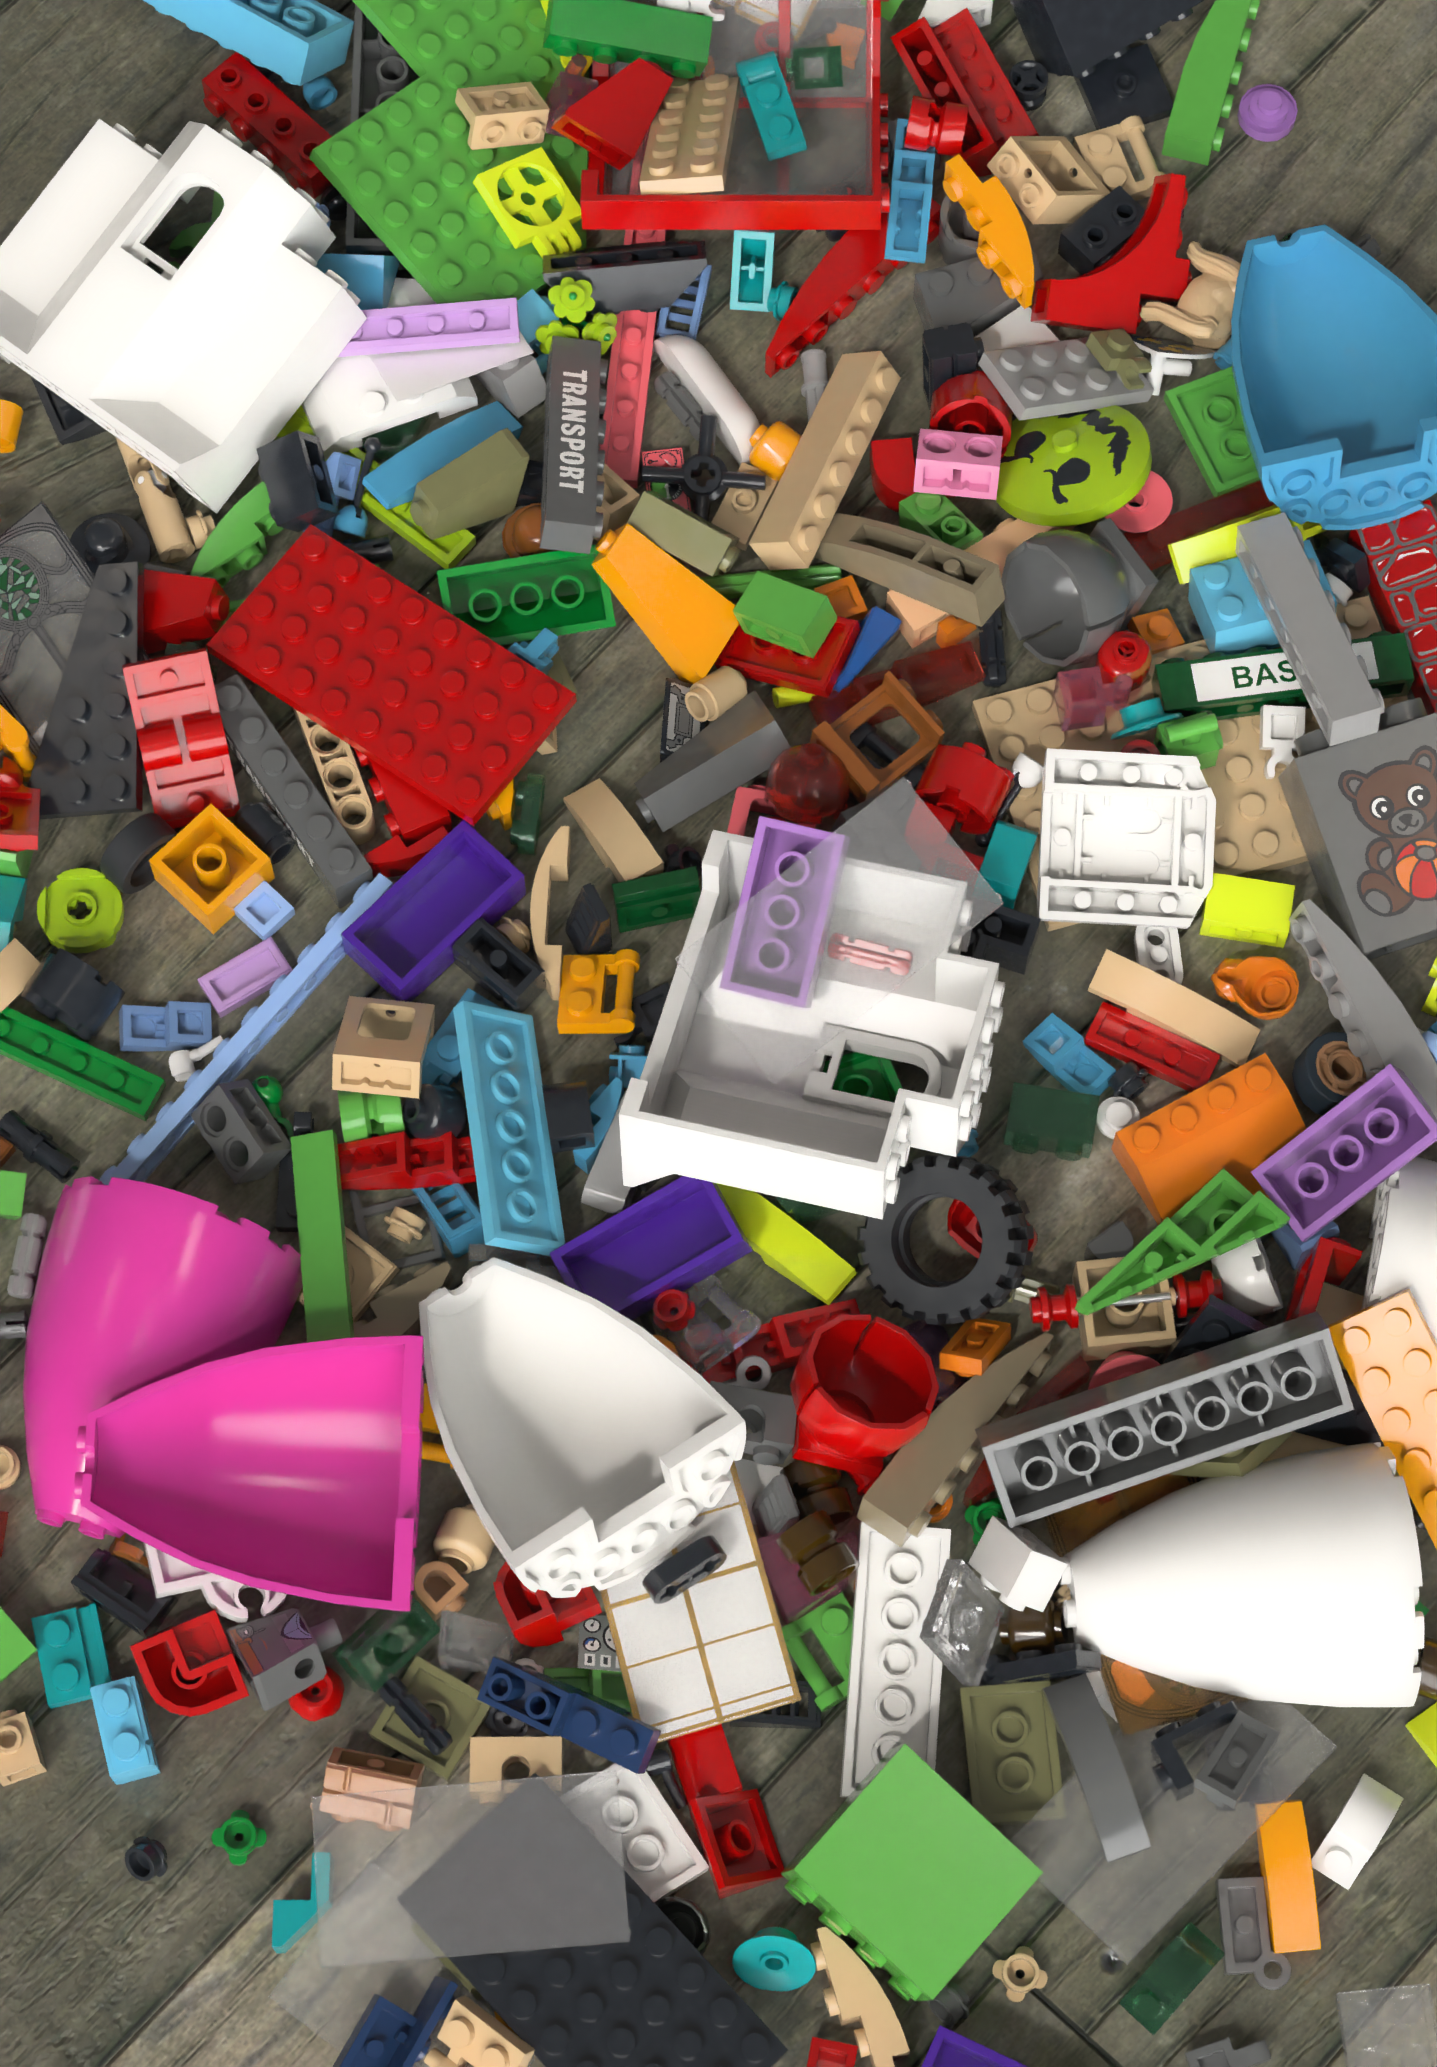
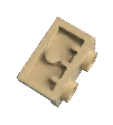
M531 82L457 89L455 103L470 124L468 145L472 150L536 144L544 141L550 108Z

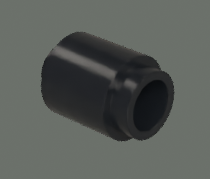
M253 802L247 803L235 814L234 825L270 858L272 865L283 860L293 849L295 843L290 838V830L264 802L256 804Z

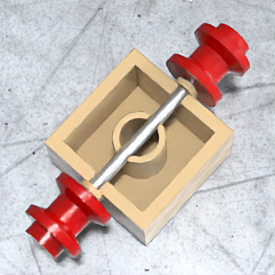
M1124 1257L1077 1261L1072 1275L1073 1284H1066L1063 1294L1049 1295L1045 1287H1037V1296L1029 1297L1032 1324L1040 1323L1042 1332L1049 1331L1052 1322L1066 1320L1071 1329L1078 1328L1079 1325L1084 1361L1106 1359L1110 1355L1121 1351H1130L1141 1355L1166 1353L1177 1338L1172 1306H1175L1178 1318L1186 1317L1189 1308L1201 1307L1210 1294L1223 1300L1222 1284L1220 1278L1213 1279L1210 1270L1202 1271L1200 1279L1195 1281H1186L1182 1273L1173 1276V1287L1169 1288V1282L1166 1279L1096 1312L1084 1315L1075 1310L1077 1302Z

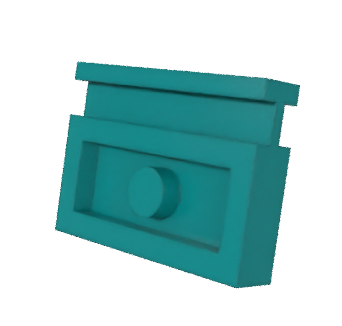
M96 1603L78 1609L71 1608L31 1618L47 1702L50 1709L92 1699L91 1687L113 1681Z

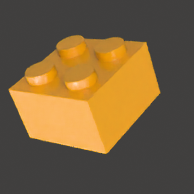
M212 804L206 807L149 859L155 880L213 935L235 915L234 908L264 880L269 884L275 878L270 858Z

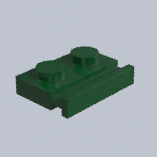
M696 866L612 884L619 932L623 933L693 918L701 895Z

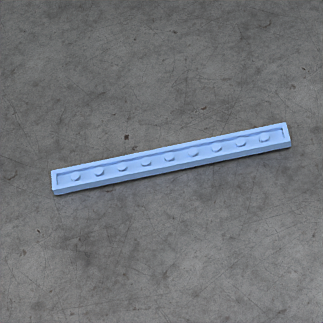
M379 873L372 882L366 881L358 888L354 894L353 903L344 913L338 912L331 918L325 928L326 933L316 944H309L301 952L297 960L298 965L288 976L283 974L274 982L269 991L270 996L260 1007L254 1006L247 1012L241 1022L242 1027L232 1038H225L216 1047L213 1053L214 1059L203 1071L198 1069L189 1077L184 1086L185 1091L175 1102L170 1101L161 1108L156 1116L155 1125L146 1135L144 1133L139 1134L127 1149L128 1155L117 1167L115 1165L109 1167L99 1181L104 1185H109L111 1177L144 1182L196 1124L191 1117L196 1108L218 1084L232 1082L240 1075L345 957L346 953L341 933L391 888L393 882Z

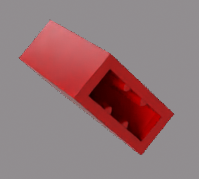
M639 57L567 108L554 121L551 128L620 171L635 157L674 79L665 74L658 64L645 61Z
M144 569V652L150 654L213 637L219 631L222 621L227 618L230 609V598L218 581L214 578Z

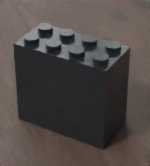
M1010 0V3L1035 61L1041 63L1046 68L1047 73L1056 74L1057 76H1073L1075 79H1080L1093 73L1096 70L1095 65L1104 59L1111 60L1124 55L1129 50L1128 45L1138 39L1143 41L1156 36L1161 32L1160 26L1170 20L1175 22L1188 17L1193 13L1192 7L1204 0Z

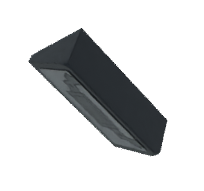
M666 678L660 763L701 732L706 724V721L700 722L689 713L685 704V695L690 691V687L693 684L675 678Z

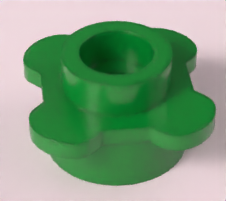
M993 1498L990 1502L983 1503L978 1507L972 1505L965 1511L964 1518L972 1526L974 1532L973 1543L976 1546L987 1527L986 1520L991 1519L992 1515L1007 1521L998 1498Z
M236 1810L221 1828H216L213 1831L212 1842L216 1847H222L229 1854V1861L233 1865L241 1866L247 1862L248 1855L256 1847H263L266 1844L267 1834L264 1829L256 1828L252 1824L248 1812ZM239 1833L244 1836L241 1842L235 1840V1836Z

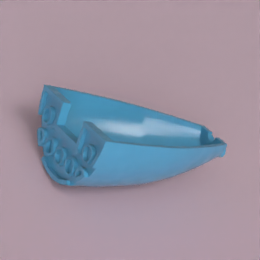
M1325 224L1297 230L1288 241H1277L1275 235L1248 240L1237 277L1231 318L1232 372L1246 439L1268 499L1280 508L1281 513L1285 512L1290 520L1301 525L1307 521L1320 523L1324 530H1353L1373 527L1397 520L1424 508L1422 501L1437 493V314L1406 283L1367 252Z

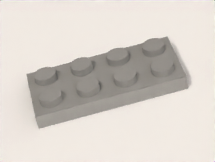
M1089 337L985 351L978 363L1019 421L1100 409L1112 405L1121 406L1148 402L1154 391V388L1142 373H1139V378L1145 384L1142 389L1129 390L1124 386L1116 370L1106 372L1085 345Z

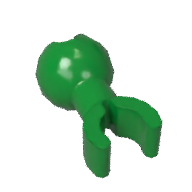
M268 1075L256 1078L251 1083L273 1118L280 1126L287 1130L288 1137H294L293 1126L290 1121L283 1118L279 1102L283 1097V1087L280 1081ZM261 1079L269 1081L266 1087L258 1086V1082Z

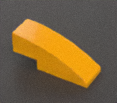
M1301 1799L1255 1803L1260 1875L1264 1877L1270 1947L1274 1953L1321 1949L1314 1877Z

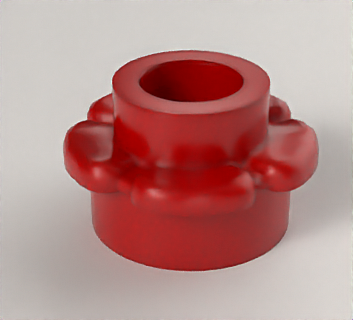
M676 1289L663 1291L657 1296L653 1304L654 1322L662 1330L668 1328L672 1332L681 1331L688 1326V1321L694 1318L696 1313L695 1303L689 1300V1296L685 1292ZM678 1309L677 1314L671 1315L672 1310Z

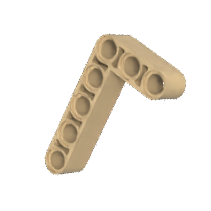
M293 708L330 809L355 845H361L370 841L376 830L372 804L350 745ZM326 742H334L338 744V746L331 751H322L319 749V747ZM341 778L352 781L343 788H337L332 785ZM358 814L365 817L359 824L352 825L345 822L352 815Z

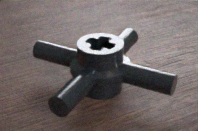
M712 415L701 416L698 454L688 458L681 468L643 465L642 482L680 484L683 492L694 501L693 513L709 521L710 502L720 498L727 488L765 490L766 474L728 471L724 462L714 455L717 417ZM708 469L711 477H714V479L707 480L706 486L701 487L698 480L694 479V476H701L702 470Z

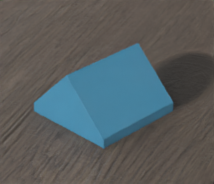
M323 254L318 260L316 267L324 274L330 269L348 283L347 289L361 300L357 305L361 310L388 308L400 263L395 256Z

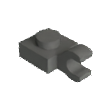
M1229 2037L1184 2054L1188 2067H1254L1268 2062L1272 2058L1265 2040L1234 2051Z

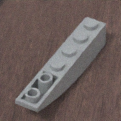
M1310 899L1302 901L1289 918L1292 935L1302 945L1309 959L1311 973L1317 981H1320L1328 997L1331 1013L1336 1019H1339L1344 1028L1350 1051L1355 1057H1359L1362 1062V1066L1367 1074L1366 1080H1370L1391 1063L1405 1073L1437 1119V1064L1423 1036L1399 998L1375 966L1344 931Z

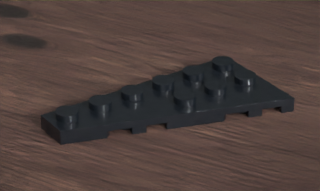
M138 561L98 565L27 786L28 788L41 789L40 819L143 811V760L122 665L143 661L144 565Z

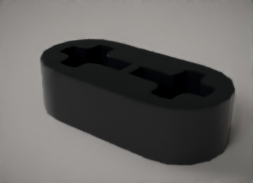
M713 1535L702 1537L652 1569L643 1579L642 1585L654 1603L662 1604L668 1602L716 1571L727 1559V1554Z

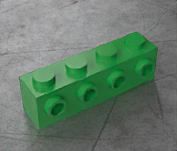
M549 0L543 48L553 49L555 54L565 57H572L577 54L591 56L594 61L603 64H613L616 61L631 64L640 57L645 61L658 64L663 70L671 71V74L675 77L684 79L695 76L700 77L708 63L713 17L625 0Z

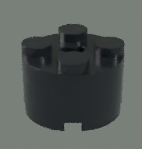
M53 945L24 986L25 991L21 996L34 1005L33 1008L52 1021H55L57 1018L68 1026L67 1029L71 1033L89 1043L93 1036H97L125 992L111 980L108 984L102 982L103 978L99 975V971L62 948L58 949Z

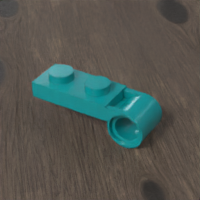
M774 51L735 63L744 96L748 100L768 161L807 150L806 141Z

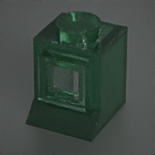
M841 45L793 49V57L785 58L786 81L795 82V90L843 87Z

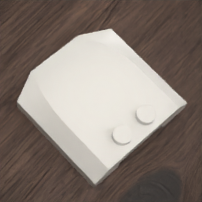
M395 278L388 308L436 304L415 279ZM369 355L337 357L302 402V406L314 435L320 439L324 458L327 459L333 452L342 453L363 446L362 438L435 412L438 413L441 419L478 406V399L470 379L467 377L397 403Z
M1046 749L1042 780L1037 918H1040L1041 921L1189 928L1213 885L1216 799L1200 770V763L1197 757Z

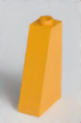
M628 523L615 531L608 529L595 546L599 553L591 565L678 678L691 684L707 676L739 625L733 613L736 605Z

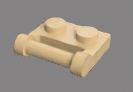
M1130 116L1120 124L1074 137V148L1109 192L1120 185L1135 201L1151 196L1154 177L1165 174L1160 172L1143 134L1145 126L1140 116ZM1129 140L1144 175V180L1135 182L1119 143Z

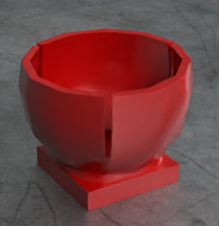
M871 1314L839 1315L817 1328L805 1340L790 1384L797 1413L795 1443L792 1448L793 1459L877 1478L883 1469V1457H887L907 1445L923 1431L931 1415L939 1384L931 1357L907 1330L876 1316L855 1349L863 1330L871 1321Z

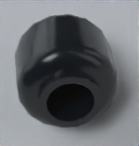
M424 1083L421 1087L419 1099L407 1097L403 1105L405 1124L410 1134L419 1139L440 1137L449 1131H452L454 1136L457 1137L468 1122L466 1101L461 1092L454 1087Z

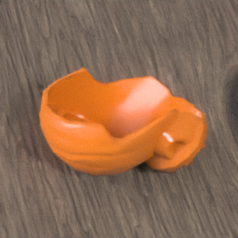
M1250 956L1244 960L1225 958L1211 975V981L1214 983L1218 996L1231 1003L1237 1002L1244 1011L1259 1019H1279L1292 1010L1297 1000L1299 981L1294 968L1280 958Z

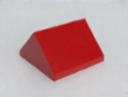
M757 1789L699 1797L689 1801L690 1815L709 1866L719 1900L784 1877L780 1874L784 1870V1866Z

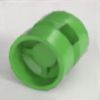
M338 1090L344 1142L371 1138L372 1135L382 1136L402 1131L406 1133L401 1097Z

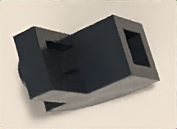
M585 1079L543 1085L542 1090L552 1153L595 1147Z

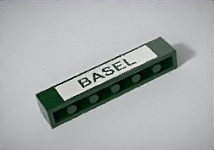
M1379 631L1366 638L1352 639L1351 647L1355 655H1361L1366 663L1368 681L1372 689L1377 688L1383 699L1408 696L1414 681V674L1405 632L1392 634L1389 631ZM1255 647L1246 650L1244 653L1233 655L1215 652L1204 656L1202 659L1187 661L1183 658H1170L1161 664L1155 665L1151 682L1154 698L1160 697L1165 714L1181 713L1184 717L1207 712V715L1214 713L1217 720L1260 715V708L1263 705L1311 708L1282 648L1268 650L1265 647Z

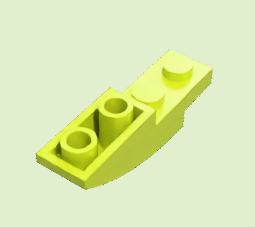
M1273 505L1168 544L1167 546L1179 583H1189L1191 568L1238 557L1235 552L1237 526L1280 514V508ZM1289 519L1292 527L1297 526L1299 528L1303 541L1307 540L1306 538L1326 531L1320 523L1307 521L1301 525Z

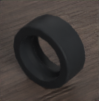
M150 812L139 816L125 826L106 848L99 865L102 874L122 893L133 894L141 891L155 881L149 859L178 833L158 814Z

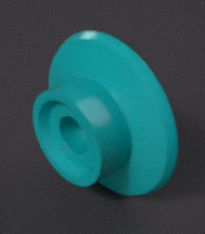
M1160 697L1146 700L1119 710L1124 727L1112 734L1111 740L1157 728L1159 724L1181 719L1184 716L1181 713L1165 714Z
M781 1927L761 1929L754 1937L744 1941L736 1949L732 1958L736 1974L747 1984L761 1990L784 1992L797 1989L808 1983L816 1970L815 1959L810 1950L798 1940L793 1932Z

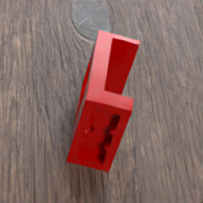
M1320 1237L1298 1268L1283 1323L1316 1312L1324 1281L1339 1286L1361 1258L1363 1251L1352 1248L1350 1243L1340 1238Z

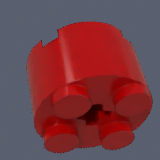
M975 371L971 374L959 375L947 380L933 393L929 429L1003 436L1002 458L1007 451V446L1011 439L1013 411L984 371Z
M964 742L962 747L939 744L933 751L914 792L917 795L914 800L916 803L917 799L957 813L956 822L962 824L959 831L969 834H985L989 831L1011 787L1014 774L1010 770L998 766L985 758L986 751L974 743Z

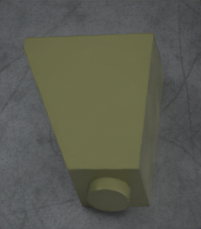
M508 428L498 431L417 483L410 507V513L414 522L422 527L431 540L514 513L529 461V454Z

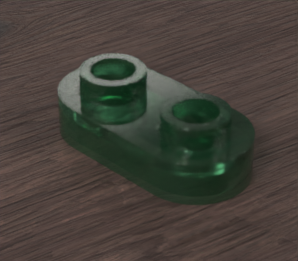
M528 773L526 781L518 782L516 806H522L521 819H513L510 844L518 845V854L536 855L545 798V775Z

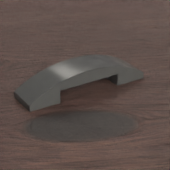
M1086 1673L1043 1688V1693L1058 1733H1061L1092 1816L1091 1821L1107 1864L1150 1849L1151 1844L1130 1781L1108 1723Z

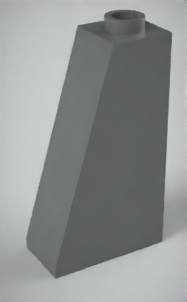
M754 690L634 783L642 796L635 802L646 821L649 823L656 819L664 832L793 755L794 752L775 719Z

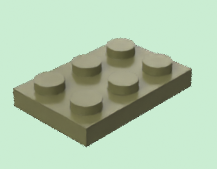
M1051 1680L963 1687L959 1689L970 1802L993 1826L1064 1820L1066 1817L1056 1725L1043 1693V1688L1051 1686Z

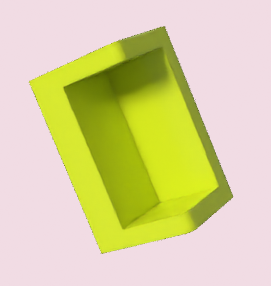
M1213 873V885L1203 903L1199 935L1284 948L1289 934V918L1292 913L1295 885Z

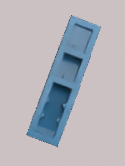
M898 118L884 259L925 263L933 188L935 147L930 146L926 152L904 148L909 119Z
M495 401L453 420L406 447L363 478L362 484L386 510L413 500L418 482L502 429L508 428L515 438L519 439L523 426L499 401Z

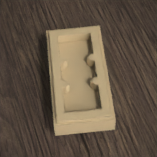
M744 462L741 463L737 471L765 474L758 468ZM766 475L765 490L729 488L711 523L740 538L736 547L746 551L779 482Z

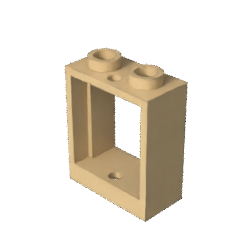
M1010 136L987 164V167L994 176H997L1032 224L1073 223L1110 193L1065 136ZM1074 168L1077 169L1076 177H1074L1072 173Z

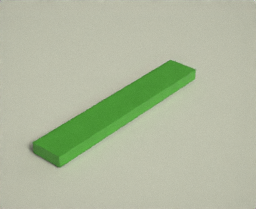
M332 1129L291 1137L307 1343L354 1337L337 1135Z

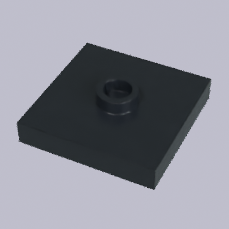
M1148 44L1130 48L1128 52L1118 58L1104 59L1095 65L1096 70L1086 77L1075 79L1096 130L1120 124L1130 116H1140L1143 124H1148L1168 118L1171 115L1173 101Z

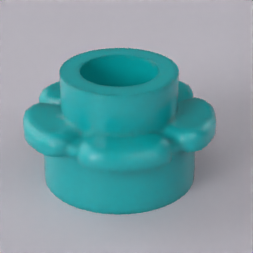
M783 281L777 288L773 287L768 296V311L773 312V316L777 321L782 320L799 292L797 287L789 286L787 281Z

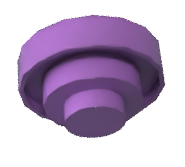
M1262 84L1247 90L1243 95L1237 116L1239 125L1247 135L1255 140L1270 142L1278 141L1290 133L1294 128L1298 110L1296 101L1290 92L1277 85Z

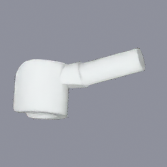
M221 1035L192 1051L179 1050L170 1055L168 1062L171 1075L175 1077L177 1082L189 1079L195 1072L194 1062L215 1051L216 1047L223 1041Z

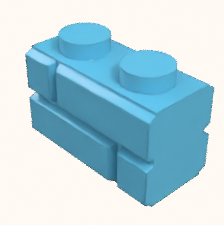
M135 1676L91 1687L90 1692L108 1771L116 1785L124 1784L161 1773L147 1712L143 1706L145 1703L141 1686Z

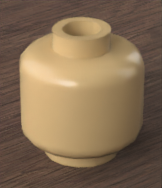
M472 1504L448 1510L433 1541V1547L439 1557V1561L449 1564L459 1574H469L471 1571L484 1568L495 1546L494 1541L484 1528Z

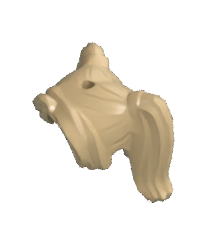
M1192 241L1188 246L1187 256L1191 264L1202 275L1190 282L1181 295L1176 307L1161 302H1147L1142 307L1140 316L1146 323L1148 321H1160L1171 329L1184 334L1193 340V345L1215 350L1219 349L1230 339L1236 282L1241 263L1225 255L1208 251L1202 248L1199 242Z

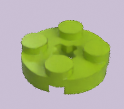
M74 868L57 875V880L51 883L48 889L45 886L37 902L38 920L52 946L54 945L58 949L62 948L71 953H89L100 948L109 947L116 940V934L121 929L124 920V903L119 890L111 881L106 879L105 875L94 869ZM79 902H85L87 909L92 910L84 919H76L75 915H69L70 910L77 909Z

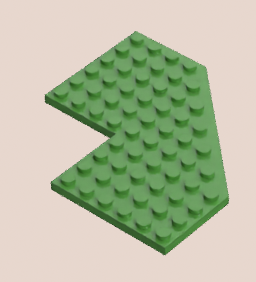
M352 0L420 78L314 148L309 159L436 304L517 298L518 301L531 289L538 293L548 285L543 279V259L532 242L518 249L514 248L473 184V181L482 172L542 147L580 205L582 170H587L588 150L551 127L554 121L567 108L589 93V68L580 83H572L567 69L561 64L560 55L555 54L553 49L543 48L546 14L540 0ZM531 82L550 108L544 141L536 144L472 150L468 145L470 124L455 103L457 89ZM527 167L520 170L528 184L537 186L546 182L539 170ZM504 178L498 181V196L500 201L510 198L513 193ZM530 193L521 194V199L525 204H535L533 195ZM556 197L545 201L542 206L552 222L560 216L562 206ZM520 213L512 216L520 222L534 225L529 216H524ZM580 219V221L571 224L582 242L581 248L577 250L586 249V229H582V219Z

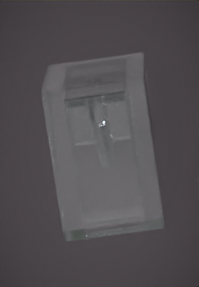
M449 1610L441 1611L438 1659L441 1669L488 1672L493 1657H500L512 1662L514 1635L510 1626Z

